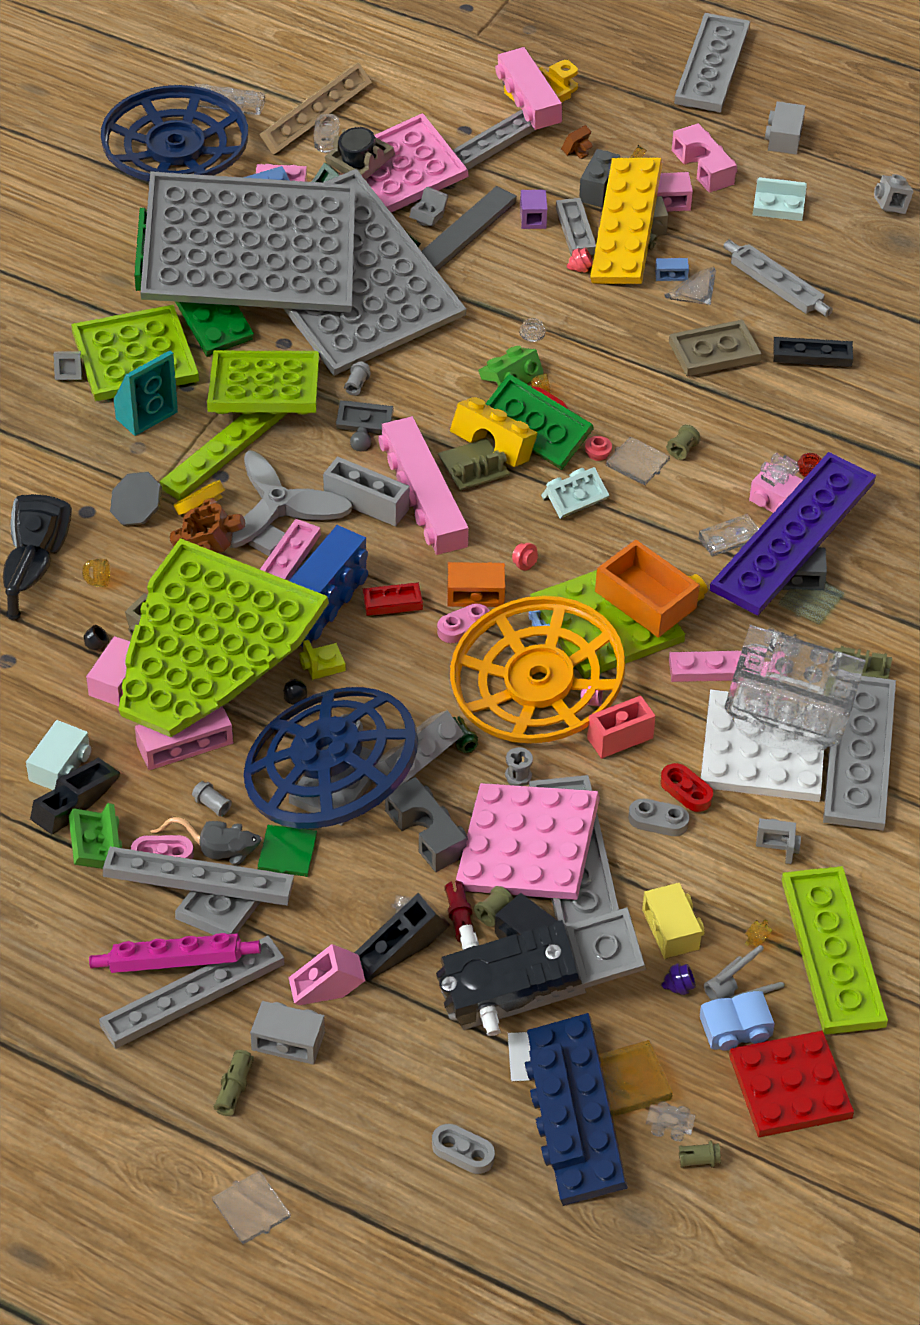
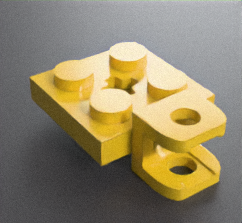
M562 60L549 66V72L543 67L539 68L561 103L570 99L571 94L578 89V83L572 79L578 74V67L569 60ZM563 68H568V69H570V70L564 71V70H562V69H563ZM504 85V94L514 101L513 95L507 92Z

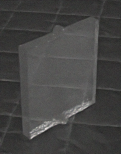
M630 436L620 447L615 448V453L606 461L605 465L646 485L655 475L660 474L661 468L670 460V456Z
M261 1171L252 1174L240 1182L234 1181L233 1186L212 1197V1201L242 1245L262 1233L269 1234L271 1228L291 1218L290 1212Z

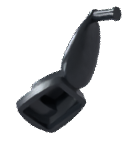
M36 494L21 495L14 499L10 524L13 545L17 548L10 552L3 568L4 588H6L8 609L6 617L8 619L15 620L21 617L19 611L20 591L31 588L44 576L51 562L49 553L59 552L65 542L71 522L72 507L64 500Z

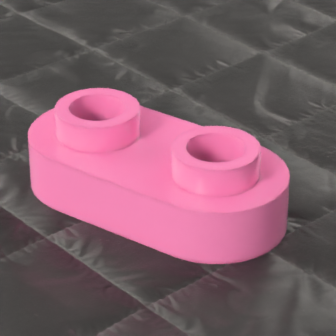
M472 604L441 617L437 624L438 637L447 643L459 642L467 629L490 610L484 605Z
M180 835L142 836L137 838L131 845V850L188 859H193L194 855L192 842L187 837Z

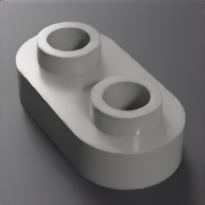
M638 799L630 805L628 819L633 827L640 830L668 836H680L688 829L689 814L683 807L650 799Z
M443 1124L434 1130L432 1134V1149L438 1157L474 1174H482L492 1168L495 1150L488 1140L454 1124ZM451 1143L453 1146L445 1147L444 1144ZM474 1157H480V1158H482L483 1160H482V1161H475V1160H473V1158H474Z

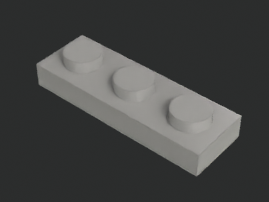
M581 198L556 200V211L571 256L573 250L585 247L590 255H594L596 243Z

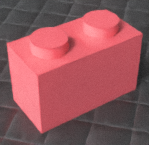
M640 695L589 715L587 739L602 759L653 739L656 716Z

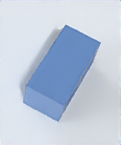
M656 258V281H688V258Z

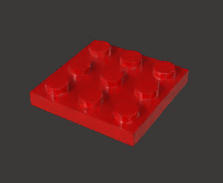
M823 1030L730 1049L729 1057L758 1138L853 1118L854 1110Z

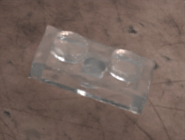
M745 514L700 530L698 539L713 557L741 547V544H746L759 528L750 516Z

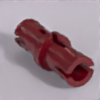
M456 880V892L454 891L452 881L445 885L444 890L449 903L448 916L453 921L456 940L461 942L460 937L462 936L459 928L464 925L473 926L471 920L473 912L471 904L467 902L463 882Z

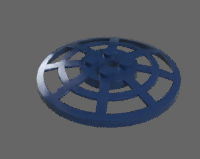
M159 86L132 94L116 104L104 118L101 126V143L108 160L124 173L137 179L150 181V173L136 170L123 162H133L136 166L148 172L194 173L196 175L214 176L232 166L245 151L248 143V124L241 109L222 94L197 86ZM166 98L190 99L187 109L156 111L151 102ZM200 100L220 107L229 116L218 123L212 117L198 112L197 108ZM139 105H142L147 113L146 116L132 124L129 129L116 124L117 120L125 113ZM183 117V120H170L163 122L162 118ZM193 119L206 123L210 128L202 131L197 125L192 123ZM150 122L153 123L154 127L148 131L147 135L137 133L143 126ZM236 122L241 132V144L226 147L227 137L224 129ZM111 131L124 136L126 154L113 155L109 147ZM215 134L218 135L219 147L205 146V139ZM132 140L146 144L147 151L134 153L132 150ZM202 154L214 155L201 165L195 161ZM232 154L227 160L220 163L219 165L212 167L208 170H205L206 168L216 163L222 155ZM153 158L160 162L158 168H153L140 160ZM185 164L189 168L179 171L168 170L171 165Z
M345 687L312 695L280 713L256 738L250 748L244 767V784L248 796L262 815L282 826L298 829H315L352 820L379 805L404 781L417 754V727L409 710L401 701L377 689ZM348 696L374 698L365 704L351 700L334 701L336 698ZM387 702L392 704L400 712L405 729H387L382 716L375 709ZM348 707L356 709L345 718L332 717V708ZM320 711L319 720L305 727L296 724L305 717ZM366 714L369 715L375 722L376 729L358 731L354 723ZM275 730H279L269 746L267 756L255 762L257 754L265 741ZM286 733L295 736L291 747L276 752L280 741ZM376 740L374 749L365 761L359 757L363 742ZM387 740H405L401 756L387 776L374 767L384 752ZM329 745L328 749L321 750L324 746ZM291 758L295 767L283 779L277 772L275 763ZM350 766L356 769L345 778L331 783L332 776L345 771ZM264 768H267L270 779L278 787L269 803L258 794L251 775ZM303 775L308 778L318 779L319 786L304 787L295 785V783ZM364 776L377 784L374 789L359 799L334 809L332 793L350 787ZM288 793L300 797L320 796L321 812L294 813L281 810L279 806Z

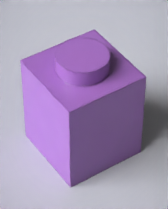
M521 190V229H546V190Z

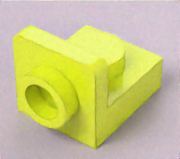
M309 640L303 641V652L299 653L300 662L304 670L308 669L312 680L346 671L345 661L337 643L313 649Z

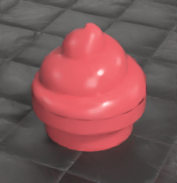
M587 248L573 250L569 263L566 266L569 270H575L579 273L589 271V268L593 265V260Z

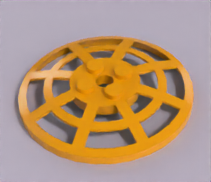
M556 596L521 598L507 602L487 612L474 622L461 637L454 650L450 665V681L454 698L460 710L471 723L494 737L511 742L530 744L563 739L589 726V716L580 721L575 714L580 712L589 703L596 690H612V692L594 713L611 707L620 692L625 675L623 646L620 637L611 623L590 606L576 600ZM529 611H553L550 626H532L514 631L507 619L513 615ZM565 612L589 621L602 633L588 643L578 634L562 628ZM497 624L504 638L491 647L483 661L468 656L467 653L477 638L488 628ZM533 636H547L545 644L524 647L520 641ZM563 638L579 647L580 650L568 656L564 651L556 647L558 639ZM610 642L617 661L616 679L599 680L600 665L595 652ZM511 647L515 654L508 660L505 667L492 664L505 648ZM588 659L591 667V679H575L573 667ZM462 666L479 671L478 686L482 699L469 703L465 702L461 689ZM539 672L546 674V676L540 680H535L532 678L534 674ZM488 674L504 678L506 690L490 695L488 690ZM587 689L581 700L570 709L562 700L571 690ZM513 699L518 704L523 705L520 716L517 717L504 711L498 705ZM552 706L558 713V715L549 718L531 719L536 708ZM489 708L498 717L515 724L511 733L498 730L481 721L473 713ZM562 721L569 726L563 730L547 734H524L527 727L548 726Z

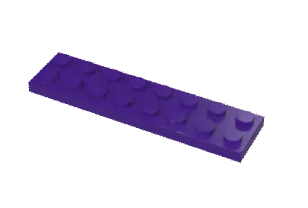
M828 452L712 580L710 591L759 616L873 486L876 475Z

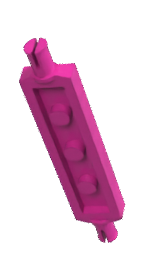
M218 933L213 936L203 937L186 936L181 939L169 940L154 939L152 941L136 943L126 941L120 944H113V948L108 954L90 955L89 964L91 969L109 967L111 973L230 963L237 962L242 955L261 954L260 940L241 942L238 933Z

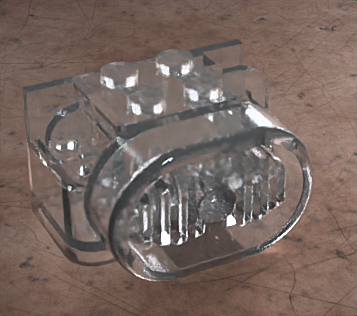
M750 625L725 703V710L732 717V721L738 731L752 741L797 755L819 753L828 746H836L841 742L853 708L866 660Z

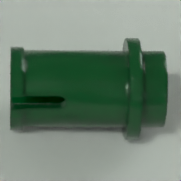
M458 716L457 720L456 717H453L464 733L456 741L457 749L463 753L473 752L478 746L477 735L469 730L462 717Z

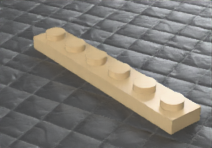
M358 62L259 135L271 153L275 154L372 82Z

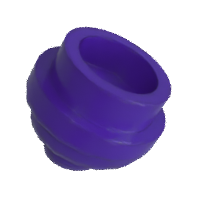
M680 963L672 965L669 973L665 975L661 986L664 989H670L676 994H689V990L696 988L690 966L688 964L681 966Z

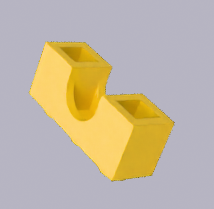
M471 397L458 403L450 432L473 443L485 438L487 431H490L495 439L494 451L504 452L507 458L506 463L516 467L529 461L538 433L530 429L528 424L522 421H515L508 417L506 412L486 405L484 400L477 397Z

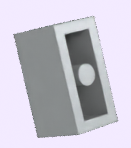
M777 101L775 111L770 110L766 127L765 140H769L768 151L797 155L804 121L805 105Z
M262 1001L250 1032L252 1051L314 1065L325 1034L324 1015L318 1014L313 1010L287 1007L279 1002L270 1003Z

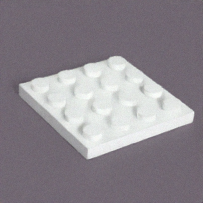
M710 690L701 779L715 790L820 802L827 703Z

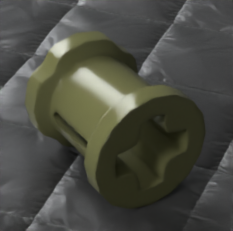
M682 425L678 430V435L668 441L667 451L678 460L685 459L691 447L697 446L701 441L700 433L691 425Z
M495 886L491 890V895L486 900L478 902L474 906V912L482 923L493 927L495 925V915L511 902L513 897L504 887Z

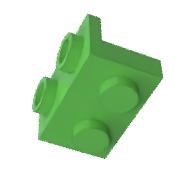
M521 346L509 348L506 351L507 354L487 361L486 366L478 370L481 380L495 381L498 387L508 374L527 384L544 373L537 350L522 348Z
M107 803L102 813L72 809L69 814L74 865L103 869L110 846L122 848V841L118 838L119 817L115 814L114 804Z

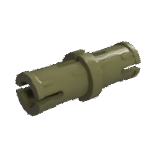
M236 1050L234 1052L227 1073H224L222 1076V1087L213 1106L217 1113L224 1116H232L234 1114L239 1096L247 1087V1075L254 1061V1056H250V1052L245 1050Z

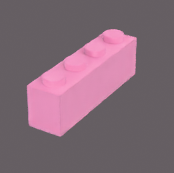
M525 47L498 54V65L495 66L497 77L503 80L507 92L513 95L515 104L522 109L525 120L527 122L530 121L535 130L561 123L562 103Z

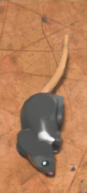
M179 817L169 818L161 827L150 831L151 833H159L173 822L180 823L187 828L195 841L200 845L206 857L210 859L230 857L229 861L234 866L241 864L246 856L262 840L259 835L250 831H242V824H234L231 828H227V824L220 821L206 822L199 835L188 821Z

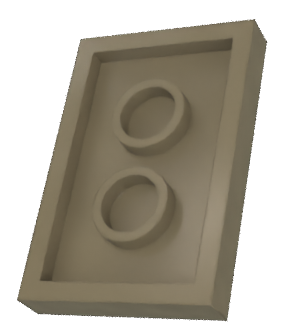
M743 320L669 334V344L686 376L761 361V352Z

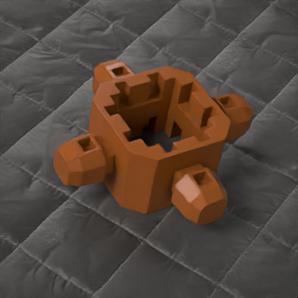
M208 498L204 500L201 507L191 509L184 515L182 528L170 533V542L175 546L181 538L217 553L224 552L231 545L232 534L245 527V519L242 514L227 515L215 498Z

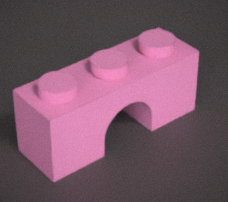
M699 123L673 131L672 152L683 164L698 162L696 179L709 193L734 185L737 173L735 161L724 152L723 148L713 140L709 132L705 131Z

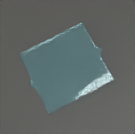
M825 581L824 589L791 588L779 601V605L796 613L797 617L802 616L820 625L844 596V592L828 585L827 581Z

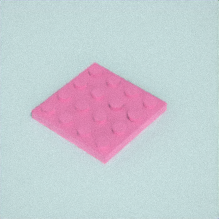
M423 113L374 135L376 138L394 147L395 155L368 177L366 182L391 213L421 199L426 187L439 191L469 177L468 169Z
M480 783L467 833L468 840L466 847L463 849L456 880L463 882L464 890L469 892L491 893L495 886H502L511 895L522 893L525 896L578 900L600 800L598 791Z

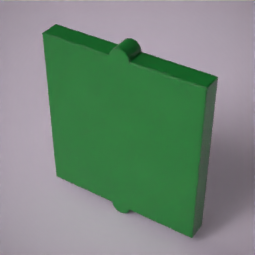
M268 824L258 862V870L308 877L317 831Z

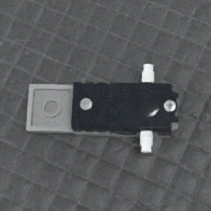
M628 907L567 926L563 920L556 921L551 926L543 925L538 927V930L533 931L530 929L518 936L514 934L481 945L477 941L472 925L460 927L459 930L462 936L460 939L463 950L442 956L441 963L443 967L436 973L441 992L446 999L443 1003L449 1019L458 1021L463 1030L483 1024L484 1028H486L487 1036H495L500 1033L499 1019L586 993L585 988L646 970Z

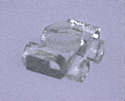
M775 453L771 458L773 465L764 462L760 470L763 472L761 479L773 487L778 483L784 485L789 479L788 474L792 476L797 474L799 470L798 462L786 455L782 457Z
M659 1102L658 1106L650 1105L646 1124L652 1126L651 1133L654 1136L661 1137L664 1135L665 1129L672 1130L671 1139L682 1141L684 1134H692L696 1115L691 1114L687 1107L679 1106L677 1108L667 1102Z

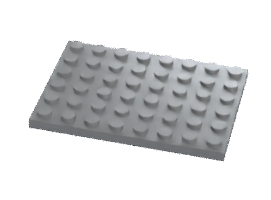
M357 169L324 182L355 185L351 312L283 309L312 348L319 352V357L333 376L350 369L357 362L370 360L466 315L465 306Z
M150 172L141 300L351 312L355 185Z

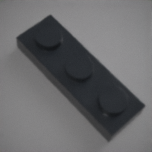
M774 337L773 362L852 367L853 341Z

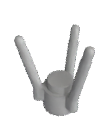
M759 945L745 957L738 956L718 975L705 982L704 989L712 1001L720 998H733L753 991H762L765 994L783 988L784 983L778 982L734 995V991L738 986L733 975L764 950V947Z

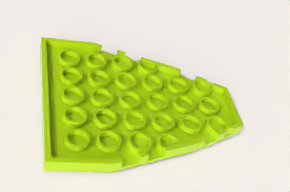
M180 538L153 574L147 586L148 595L146 602H142L140 609L142 615L139 625H135L126 654L125 665L127 669L125 679L122 682L123 695L120 698L119 704L121 717L168 737H173L227 704L297 649L329 604L328 597Z

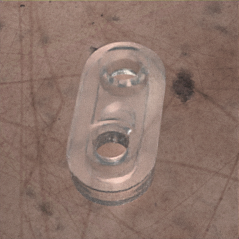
M322 114L316 118L314 147L318 151L329 153L334 149V136H339L340 121L337 116Z

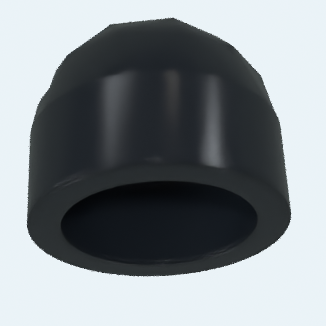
M93 625L84 634L85 646L90 650L103 648L109 643L108 634L102 627Z
M291 679L286 682L283 692L287 703L294 705L307 698V688L303 681Z

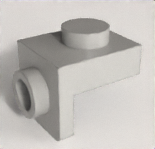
M426 187L421 201L411 208L409 217L417 220V223L420 225L433 226L443 218L448 195Z
M759 818L756 847L786 850L785 864H791L793 853L799 854L801 836L795 835L796 823Z

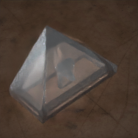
M714 266L697 272L664 294L666 299L711 305L716 274Z

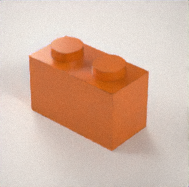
M448 562L447 607H466L472 604L498 607L504 604L505 563Z

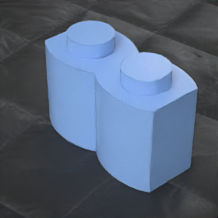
M762 991L747 992L733 998L715 999L702 1004L700 1009V1020L710 1048L713 1050L721 1049L728 1051L731 1048L737 1047L742 1042L756 1044L765 1042L769 1037L773 1036L775 1023Z

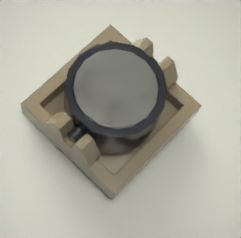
M354 127L347 130L343 129L340 136H334V149L325 156V161L344 174L357 169L366 180L395 155L394 147L376 138L370 129Z

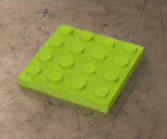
M174 304L71 324L72 333L78 351H81V360L95 402L115 398L127 373L168 351H172L174 355L176 386L199 381V373Z
M214 350L207 411L217 414L242 412L244 414L269 412L271 414L297 413L305 415L316 413L319 352Z
M597 570L530 594V597L556 596L576 600L602 614L611 623L620 637L625 655V664L685 641V633L678 623L658 638L596 593ZM540 610L541 619L546 624H550L553 611ZM565 612L562 628L578 634L588 643L602 633L589 621ZM563 638L558 639V643L568 656L580 650L572 642ZM610 642L595 652L600 665V673L617 667L616 657ZM588 659L575 666L584 679L591 677V667Z

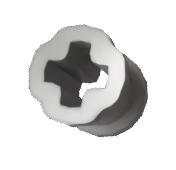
M518 747L511 749L507 753L506 764L508 768L506 769L505 777L510 785L524 786L528 785L529 781H531L532 773L530 767L533 763V756L529 750Z

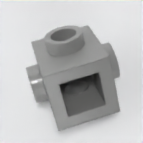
M892 174V176L882 175L880 183H877L875 187L874 198L884 211L906 214L914 191L905 177L897 174Z

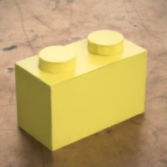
M680 883L644 891L642 911L664 959L699 950L701 936H704V926L701 919L695 917L691 897L688 893H684Z

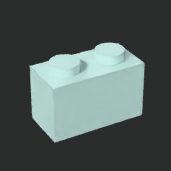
M56 720L26 761L29 781L54 790L58 778L74 771L82 762H86L89 758L91 746L89 745L88 732Z

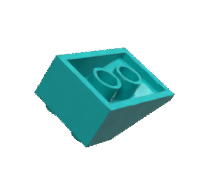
M168 351L127 373L114 398L116 420L134 436L178 413L174 355L172 351Z

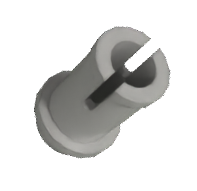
M357 362L351 366V374L344 385V389L350 395H359L365 380L370 378V367L364 362Z
M201 781L193 789L192 796L195 797L196 803H203L219 817L224 816L229 811L232 804L231 800L214 790L213 784L210 782L205 783Z

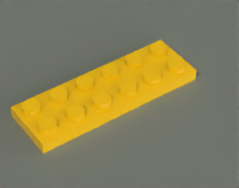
M612 158L590 275L592 284H642L663 165L661 158Z

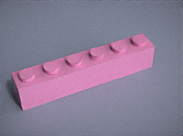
M413 416L383 423L382 435L379 436L380 448L383 452H387L390 469H395L397 481L410 486L409 507H413L415 510V519L418 526H423L426 543L432 545L436 555L468 547L469 528Z

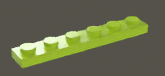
M243 413L160 481L162 490L179 501L187 497L288 413Z

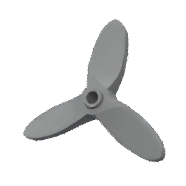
M247 451L244 456L247 475L262 499L244 516L245 527L232 534V542L229 547L237 548L248 543L263 532L278 517L287 515L300 519H337L348 515L352 510V504L344 496L327 491L308 488L288 490L282 487L275 470L268 461L255 451Z

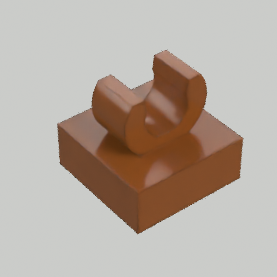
M584 125L568 134L561 150L567 156L575 152L580 159L588 156L587 150L593 147L592 143L588 140L592 131Z

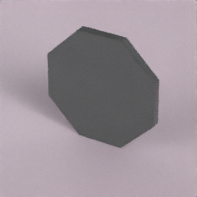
M149 472L127 474L112 490L110 512L123 526L145 524L160 508L162 485Z

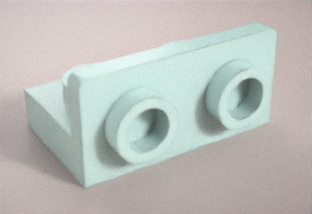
M759 177L757 179L753 216L802 221L807 183Z
M595 467L586 471L584 468H580L569 475L570 477L564 480L561 477L553 479L546 484L547 488L541 494L543 500L550 499L560 519L604 501L610 496Z

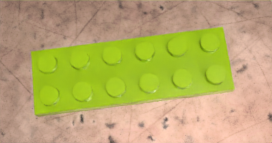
M843 866L783 872L781 881L824 1035L886 1028L888 1023L887 1015Z

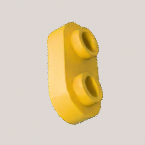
M217 480L181 499L173 506L178 515H185L191 509L203 504L205 499L215 498L216 501L223 498L221 493L225 489L221 481Z

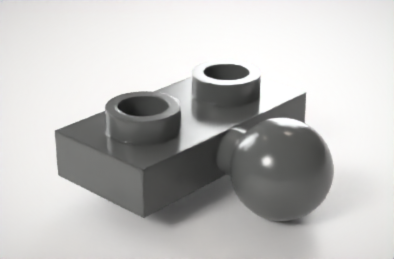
M340 400L336 428L357 431L351 436L350 445L356 451H366L372 444L368 433L382 434V424L392 421L394 408L387 405Z

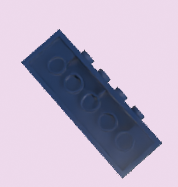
M589 1013L527 1030L531 1051H529L530 1061L525 1062V1068L529 1080H535L536 1088L531 1089L530 1094L535 1109L540 1108L541 1116L536 1118L540 1137L546 1136L547 1145L541 1146L546 1166L552 1165L562 1205L565 1206L627 1189L628 1186L594 1028Z

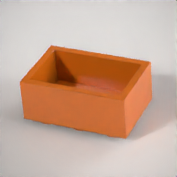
M638 540L631 542L597 568L595 584L596 593L658 638L697 608L700 584Z

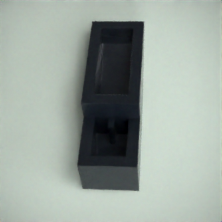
M98 757L58 778L54 790L33 800L30 820L53 835L69 824V814L72 809L88 810L119 778L120 772Z

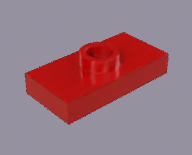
M419 582L362 588L366 616L423 610Z

